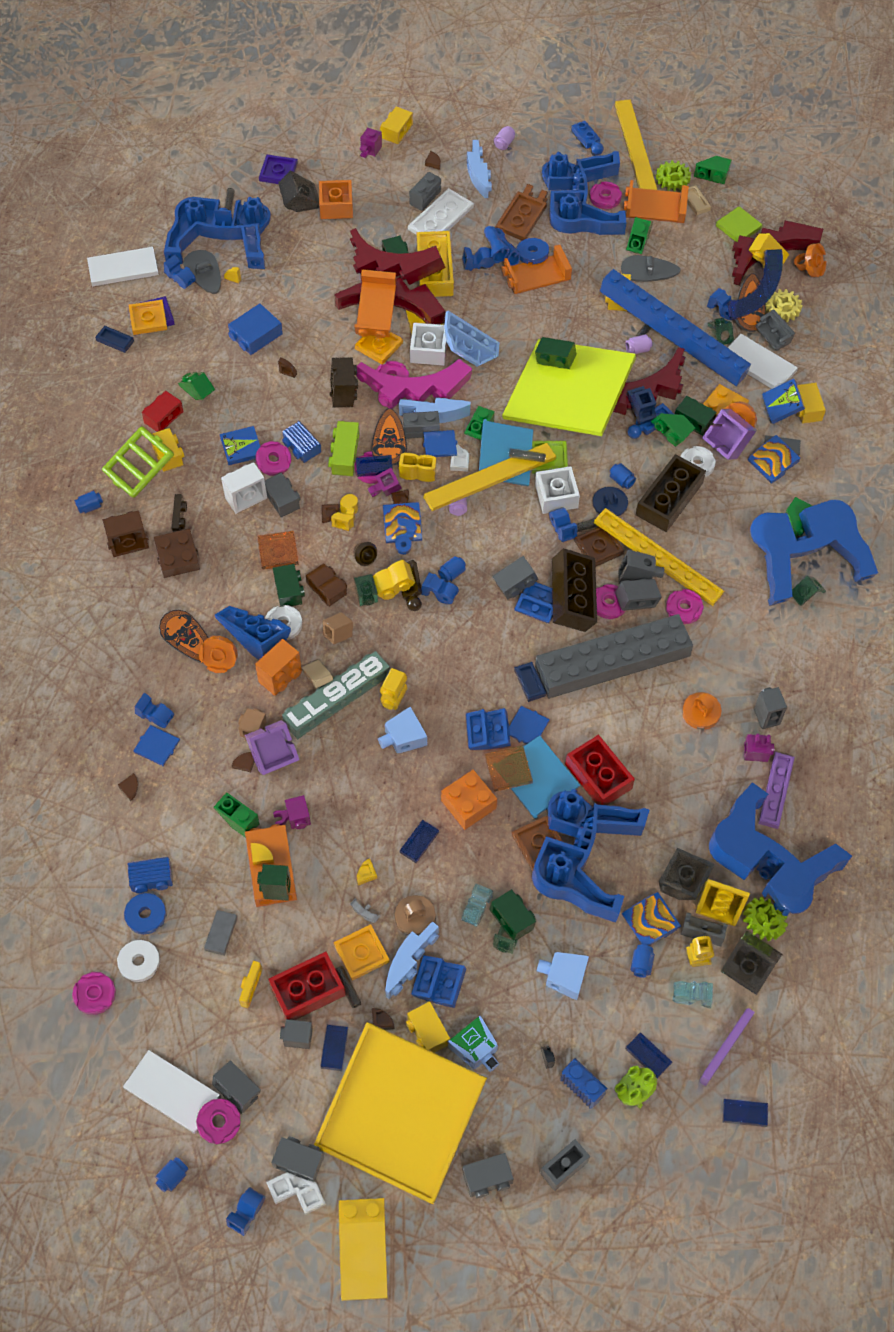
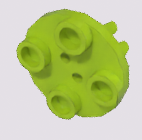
M632 1066L629 1068L628 1073L616 1084L614 1090L623 1104L636 1105L641 1109L643 1106L642 1102L646 1101L656 1090L657 1078L655 1073L649 1068Z

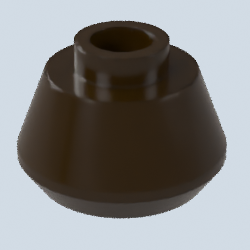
M362 542L355 546L353 554L359 565L369 566L376 560L378 551L373 543Z

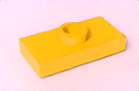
M253 961L248 976H244L241 989L243 990L239 998L241 1007H250L263 971L260 962Z

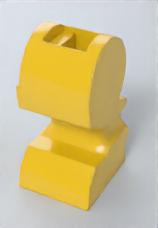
M347 494L341 499V513L337 512L331 517L333 527L346 531L354 527L355 514L358 512V499L353 494Z
M701 936L692 940L693 943L686 947L690 965L692 967L712 965L711 958L714 957L711 937Z

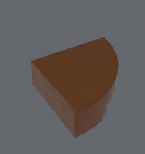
M430 151L425 160V166L440 170V157L435 152Z
M280 357L278 361L279 373L295 378L297 375L295 367L289 361Z
M409 489L391 493L393 504L408 503Z
M340 504L322 505V523L330 522L332 515L340 512Z
M246 752L239 755L233 761L232 768L251 773L255 763L252 753Z
M134 773L118 784L119 789L130 801L135 798L138 790V780Z
M372 1008L374 1025L384 1030L395 1029L393 1019L386 1012L378 1008Z

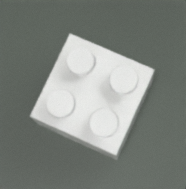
M413 323L410 363L445 365L447 348L445 325Z
M254 462L244 465L240 469L228 473L221 478L225 499L235 514L267 499L264 477Z
M572 467L536 472L535 487L543 514L563 507L566 510L578 508L580 495Z

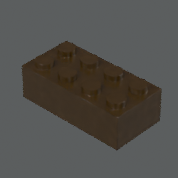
M675 454L638 502L636 516L667 533L704 483L706 470Z
M563 548L552 558L554 624L586 632L597 623L596 567L594 557Z

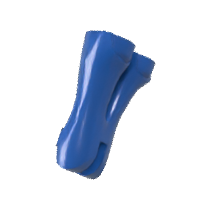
M487 226L484 229V234L491 245L490 257H492L493 261L500 263L507 258L511 266L517 265L520 261V253L507 241L503 230Z

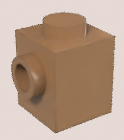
M342 612L324 619L323 636L333 644L351 638L353 636V621Z
M247 708L245 713L241 714L238 723L240 737L246 738V734L259 729L264 730L267 720L263 711Z

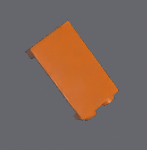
M630 180V186H626L625 192L628 201H624L626 217L684 223L689 186L682 185L681 192L633 188L634 180Z
M561 245L554 246L553 255L548 256L545 261L538 264L528 262V264L521 263L511 266L508 259L505 258L502 273L507 277L509 288H512L514 294L571 280L572 267Z
M362 270V286L357 324L354 326L355 333L362 337H367L368 335L376 336L377 338L390 337L397 283L396 273Z
M275 824L269 828H253L250 831H246L245 836L256 907L297 900L286 826ZM251 843L262 844L272 853L274 862L263 864L288 866L291 878L289 901L264 899L263 893L259 891V884H257L258 872H262L263 864L253 865Z

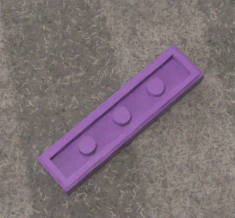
M775 752L766 792L769 795L762 805L758 824L775 829L779 828L795 757Z
M749 1008L745 1010L700 1078L701 1084L707 1086L755 1013Z

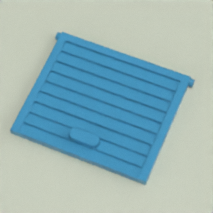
M484 419L479 471L531 450L533 429L489 422ZM530 470L503 482L529 486Z
M538 736L498 764H493L495 770L534 819H537L538 815L548 808L550 799L556 793L564 790L571 791L580 787V784L541 736Z

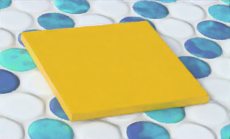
M366 1022L314 1145L321 1148V1151L426 1202L434 1204L487 1077Z

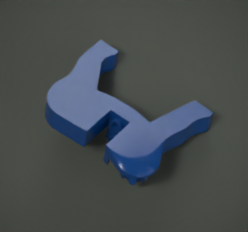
M619 151L602 156L576 159V165L568 161L566 154L563 155L561 152H557L555 155H551L550 161L546 162L542 167V178L549 191L558 190L551 191L550 224L555 230L568 234L590 232L598 235H625V211L608 213L586 204L588 194L587 182L619 175Z
M248 197L247 202L244 201L243 205H241V200H236L232 219L231 210L221 208L219 199L185 198L175 208V221L167 234L164 248L165 260L167 261L173 255H176L180 260V264H183L182 252L200 235L220 240L242 239L248 268L265 269V258L262 252L260 235L270 222V210L263 205L259 197Z
M829 500L805 508L799 516L806 536L798 539L795 537L787 513H763L756 517L751 524L750 534L753 541L766 553L764 557L766 559L767 581L770 587L769 606L786 602L792 597L790 558L815 553L828 545L832 546L853 566L855 582L873 578L878 574L870 548L858 531L856 516L851 507L843 501Z
M752 782L735 801L730 810L729 817L722 820L716 827L709 841V851L719 864L743 880L757 867L763 879H770L762 895L766 898L769 893L775 902L774 909L782 912L783 916H788L789 913H802L812 903L814 886L824 881L831 873L843 870L852 855L835 843L801 863L779 843L755 831L756 809L763 805L769 794Z
M576 789L558 792L550 799L547 808L549 829L575 837L576 839L574 845L549 837L545 838L533 868V884L546 897L568 901L585 913L616 923L624 896L620 894H606L582 870L588 861L596 833L641 836L650 810L646 808L632 810L620 806H606L596 803L592 807L582 796L577 794Z

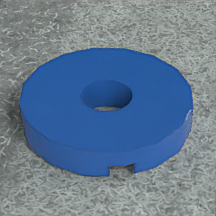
M528 238L522 240L516 247L521 256L520 261L524 263L533 262V264H538L548 258L549 245L542 239Z
M150 893L138 894L126 904L124 918L128 927L135 933L151 934L164 924L166 908L162 900L156 895ZM147 909L151 911L149 917H140V913L143 910Z

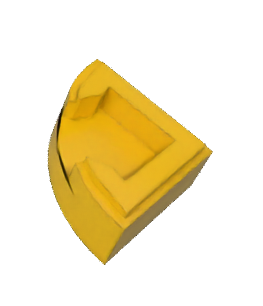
M232 267V269L227 270L224 274V279L239 284L241 281L240 268Z
M251 843L253 865L274 862L272 853L267 847L262 844Z
M370 858L364 861L358 870V886L377 879V874Z

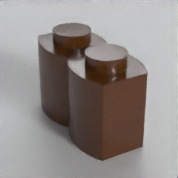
M323 563L306 575V583L330 607L347 595V584L343 579L335 576L336 573L332 567H328Z

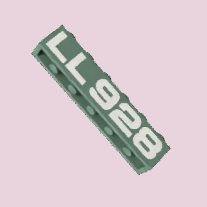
M376 651L365 655L356 665L349 666L344 673L333 677L331 682L325 686L318 687L313 694L302 698L300 703L294 707L287 708L282 714L283 722L286 723L287 728L298 740L385 680L390 671V666Z

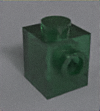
M369 574L354 578L359 605L369 606L378 602V593L373 575Z

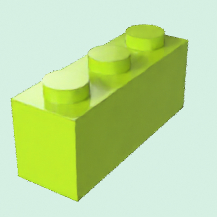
M338 421L337 428L333 429V439H335V442H331V453L333 455L329 457L328 467L332 469V475H354L360 434L358 422Z

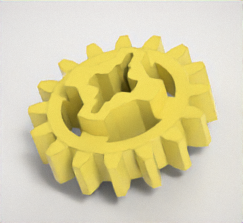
M778 289V293L772 291L771 295L768 294L765 301L766 311L771 312L774 309L782 319L789 322V319L795 320V317H799L802 309V300H798L799 295L794 296L793 291L788 293L787 289L784 292Z

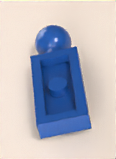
M586 121L571 125V131L586 149L591 148L594 155L602 154L604 146L600 143L601 139Z
M664 403L655 408L656 416L660 413L674 414ZM636 419V425H631L628 428V435L632 439H637L641 436L642 431L648 435L655 431L656 428L651 421L639 425Z

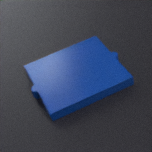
M454 430L423 432V447H425L426 455L434 457L457 456V440H455Z
M521 706L509 726L510 736L517 739L519 743L528 744L542 735L550 719L537 714V711L533 712Z
M150 725L145 734L140 737V741L133 752L164 766L170 755L174 754L173 751L180 739Z

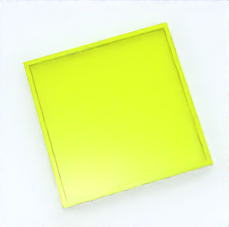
M538 339L502 414L503 419L602 436L635 362L636 354L575 345L577 355L570 369L537 364L535 351L541 340Z

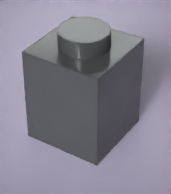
M286 1019L285 1026H281L280 1039H283L284 1047L310 1049L313 1032L312 1022Z

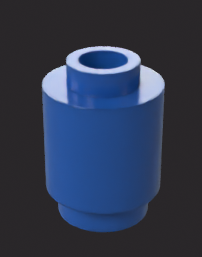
M622 463L615 464L610 469V478L622 488L629 489L636 482L634 473Z
M94 490L74 500L80 514L83 512L86 514L101 508L100 504L103 503L99 492L95 493Z
M454 556L440 567L438 574L445 582L453 581L465 572L466 563L461 557Z
M637 945V949L634 950L630 970L636 977L645 978L651 975L655 954L653 953L654 949L648 945Z
M175 1157L173 1161L170 1160L155 1176L158 1180L155 1184L163 1192L167 1190L172 1192L184 1179L189 1169L179 1158Z

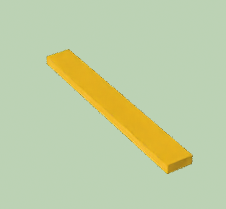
M631 99L615 101V108L638 187L657 190Z
M545 443L425 493L423 498L430 509L435 511L555 460L556 455L548 443Z
M605 508L594 520L597 526L633 551L654 556L656 558V566L664 567V573L687 589L697 593L701 599L711 606H714L725 591L608 509Z

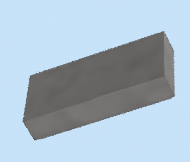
M217 910L204 946L205 951L225 956L238 918L237 915Z

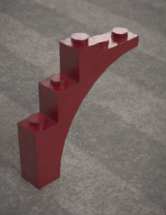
M786 220L783 227H779V231L766 228L761 230V234H770L786 251L807 250L810 244L820 243L823 228ZM739 235L738 242L734 241L732 251L735 254L733 259H736L735 265H738V267H734L732 277H735L733 283L740 286L744 275L758 262L749 251L755 238Z
M356 228L350 230L352 235L350 241L353 247L357 248L354 250L356 256L353 257L355 261L353 267L357 274H361L362 270L396 273V277L401 275L402 279H406L408 284L411 285L446 268L436 245L413 253H389L369 245L360 236Z
M401 277L397 278L394 306L415 314L426 324L441 325L445 323L446 311L426 284L410 290ZM362 279L361 283L334 294L335 306L338 310L359 304Z
M678 347L673 358L657 373L644 379L625 383L613 412L626 415L627 410L632 408L626 395L627 391L642 386L645 389H651L655 401H657L658 396L676 400L677 394L682 393L684 384H681L682 376H680L682 369L679 368L685 364L686 356H683L685 349Z

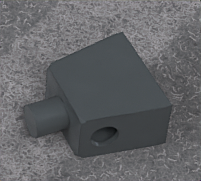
M632 550L627 551L618 568V584L625 580L634 581L652 579L653 577L663 578L664 567L656 566V558L654 556Z

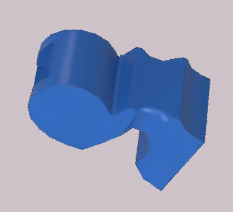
M464 247L462 261L465 270L472 271L475 268L480 269L481 266L484 268L492 267L495 262L490 257L491 249L481 247L475 255H472L471 249Z
M173 255L164 262V273L169 278L174 279V282H177L183 289L196 281L190 268H181L180 260L176 255Z
M717 289L710 296L707 307L713 309L718 305L720 316L727 320H732L735 317L736 301L732 300L725 290Z
M564 507L549 512L550 521L555 528V532L558 533V538L561 542L577 537V524L571 523L569 513Z
M397 517L399 528L406 529L407 531L405 534L396 536L395 548L399 554L405 555L410 552L411 540L414 539V535L417 532L416 520Z
M430 572L421 588L423 593L421 595L429 596L432 591L437 600L445 604H452L459 592L456 585L445 582L444 579H440L436 574Z
M144 693L134 706L135 714L142 719H148L149 722H153L161 728H166L174 717L173 711L162 703L158 705L152 704V698Z
M249 1187L240 1197L236 1213L231 1212L226 1218L227 1226L245 1236L251 1221L255 1219L256 1214L261 1209L265 1196Z

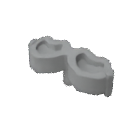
M355 898L350 903L353 910L368 922L375 923L380 915L370 913L368 909L371 906L367 904L363 908Z

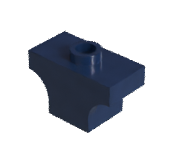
M642 386L627 391L626 395L639 425L650 422L657 417L655 413L657 403L650 388L645 389Z

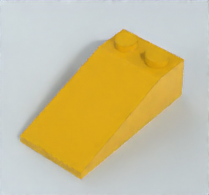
M450 231L416 232L417 251H422L436 245L446 268L419 280V286L426 284L435 297L453 296L454 280Z
M708 879L704 885L696 913L736 926L750 893Z
M384 1198L339 1200L341 1301L388 1299Z

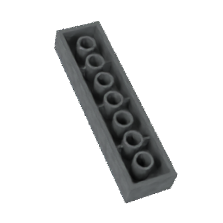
M677 614L537 655L535 668L546 691V695L550 699L690 657L693 643L680 615Z

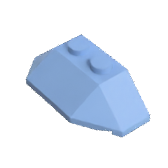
M450 311L446 312L444 326L446 342L452 352L477 367L498 357L500 342Z

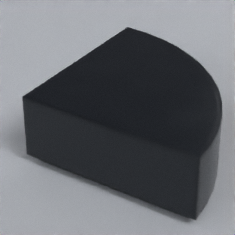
M541 1047L546 1069L552 1068L555 1064V1057L553 1052H551V1047Z

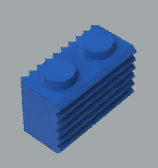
M300 421L283 430L282 441L287 448L290 447L296 459H301L305 463L321 453V444Z
M169 857L127 863L129 886L132 892L145 893L148 889L165 890L168 886H173Z
M576 1058L561 1073L560 1081H564V1084H567V1087H570V1090H573L576 1096L583 1099V1103H586L589 1109H593L606 1094L608 1088Z

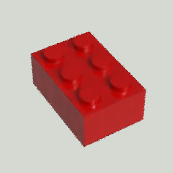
M599 734L567 754L565 765L596 804L607 806L633 789L635 778Z
M327 951L268 979L270 988L287 1020H297L346 996L345 988Z

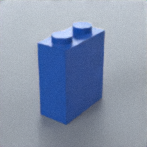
M260 303L228 324V335L231 340L236 341L241 349L247 351L250 355L283 334L282 323Z

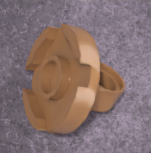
M418 895L407 896L402 899L396 906L394 914L396 925L402 933L410 934L413 931L418 936L436 919L433 904L425 897Z

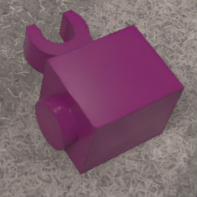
M367 127L360 137L361 157L367 158L368 155L376 157L382 148V132Z
M392 468L376 475L378 483L367 488L372 497L377 496L382 491L387 497L391 493L402 489Z
M747 734L744 742V760L768 762L770 755L774 754V743H771V736Z
M304 795L286 799V810L273 812L274 818H282L280 821H276V824L285 825L289 820L291 829H303L307 825H311Z

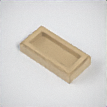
M696 185L689 187L687 203L695 215L711 211L710 204Z
M319 660L301 667L303 673L315 688L333 680L331 673Z

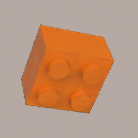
M351 180L319 181L321 219L353 218Z
M284 639L278 642L255 663L258 682L274 696L284 691L288 683L293 679H297L302 671L299 652Z
M474 769L441 790L442 803L464 830L497 809L496 796Z

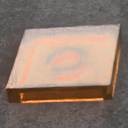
M294 531L257 536L262 570L289 564L299 565Z
M523 745L485 754L494 792L533 783Z

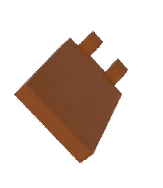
M527 184L523 193L519 191L516 193L497 222L495 229L500 228L505 234L521 241L527 239L547 207L548 198L546 196L548 192L541 190L538 198L532 197L533 192H531L533 186Z
M548 816L512 831V837L532 871L545 838L549 837L562 841L557 831L549 829Z

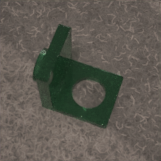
M717 318L712 322H708V326L716 330L717 341L723 345L734 341L732 322L724 318ZM723 331H728L729 338L723 341L721 339V333Z
M807 575L792 589V597L802 606L818 591L825 593L826 590L816 578Z
M501 926L498 935L495 934L493 947L501 952L513 954L518 940L514 941L503 937L502 934L505 930Z

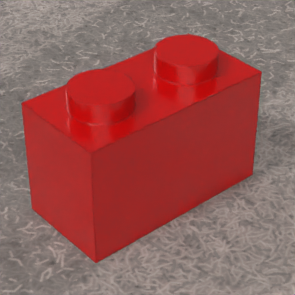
M163 392L142 411L144 423L156 432L164 430L184 412L182 402L169 392Z

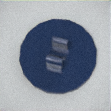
M615 487L599 489L592 499L593 507L599 514L606 508L616 516H620L628 507V497L622 490Z

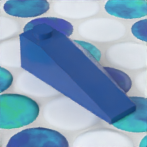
M231 606L215 614V618L258 660L282 639L286 641L291 632V628L280 620L264 619L263 615L253 616L248 614V611Z

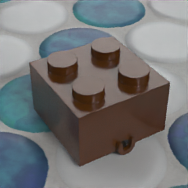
M139 510L102 519L108 539V549L111 550L113 557L149 549L148 534L144 531Z
M190 529L154 537L158 553L157 560L161 566L164 578L200 570L197 558L198 551L194 546Z

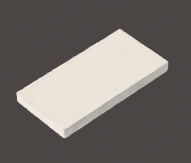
M448 188L408 225V230L414 234L416 232L449 231L474 208V203Z
M153 247L87 258L92 287L159 275Z
M740 334L728 347L751 363L748 375L771 389L789 381L797 372L798 367L743 334Z
M148 1050L123 1086L125 1090L194 1134L197 1133L196 1119L202 1106L210 1100L221 1097L215 1091Z

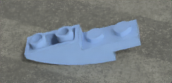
M473 140L472 152H467L469 177L478 192L484 198H488L489 191H492V183L488 181L491 180V170L487 169V163H483V158H480V156H483L482 146L479 147V140Z
M436 398L435 403H430L427 401L400 399L399 416H403V413L438 411L440 423L467 417L470 415L471 401Z
M433 921L419 936L412 931L398 949L390 966L386 981L385 992L388 999L393 995L397 996L403 989L402 985L407 979L410 981L417 974V962L415 959L419 960L425 953L424 949L429 944L433 945L438 939L439 926Z

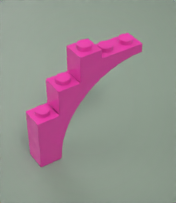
M458 359L446 369L431 375L399 377L379 372L360 362L357 365L356 376L361 382L369 385L374 392L379 393L378 401L383 406L393 409L400 402V399L404 397L407 400L424 402L431 394L435 399H450L471 379L472 368Z

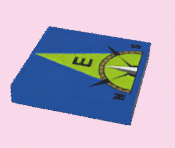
M791 379L762 394L770 421L773 424L805 409L795 379Z
M254 426L220 434L228 465L256 459V453L260 448Z

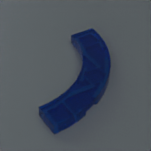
M782 249L766 250L764 252L765 266L762 280L750 295L727 303L730 319H738L755 312L772 297L782 274Z

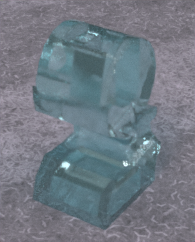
M475 884L472 896L468 899V905L464 910L461 920L477 927L485 913L486 902L489 903L493 898V890Z
M683 981L673 983V1002L691 1005L696 1001H701L703 1007L711 1009L713 983H696L695 981L692 983Z

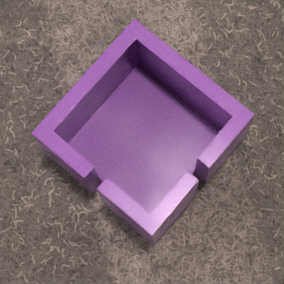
M722 409L713 423L723 425H711L702 438L713 448H717V451L726 459L731 460L739 457L757 430L732 409Z
M282 720L266 726V731L259 729L245 735L257 769L262 775L300 760L295 746L291 742L292 738L287 725Z

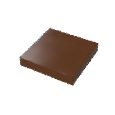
M600 527L574 538V542L582 554L595 558V567L622 556L625 552L618 540Z

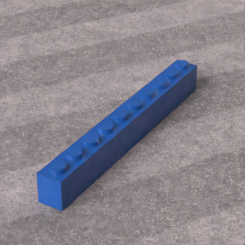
M612 269L603 278L600 289L601 293L611 298L615 303L671 342L685 349L684 351L737 387L746 377L751 363L616 270Z

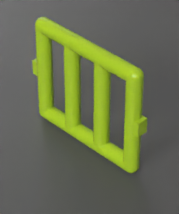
M141 426L103 466L102 471L113 480L112 483L122 488L129 496L135 498L174 456V453L162 443L163 441L157 435L154 436L145 427ZM142 435L165 454L158 462L136 444V441ZM130 448L152 467L146 476L124 457V454ZM117 462L121 463L140 480L134 489L111 470Z

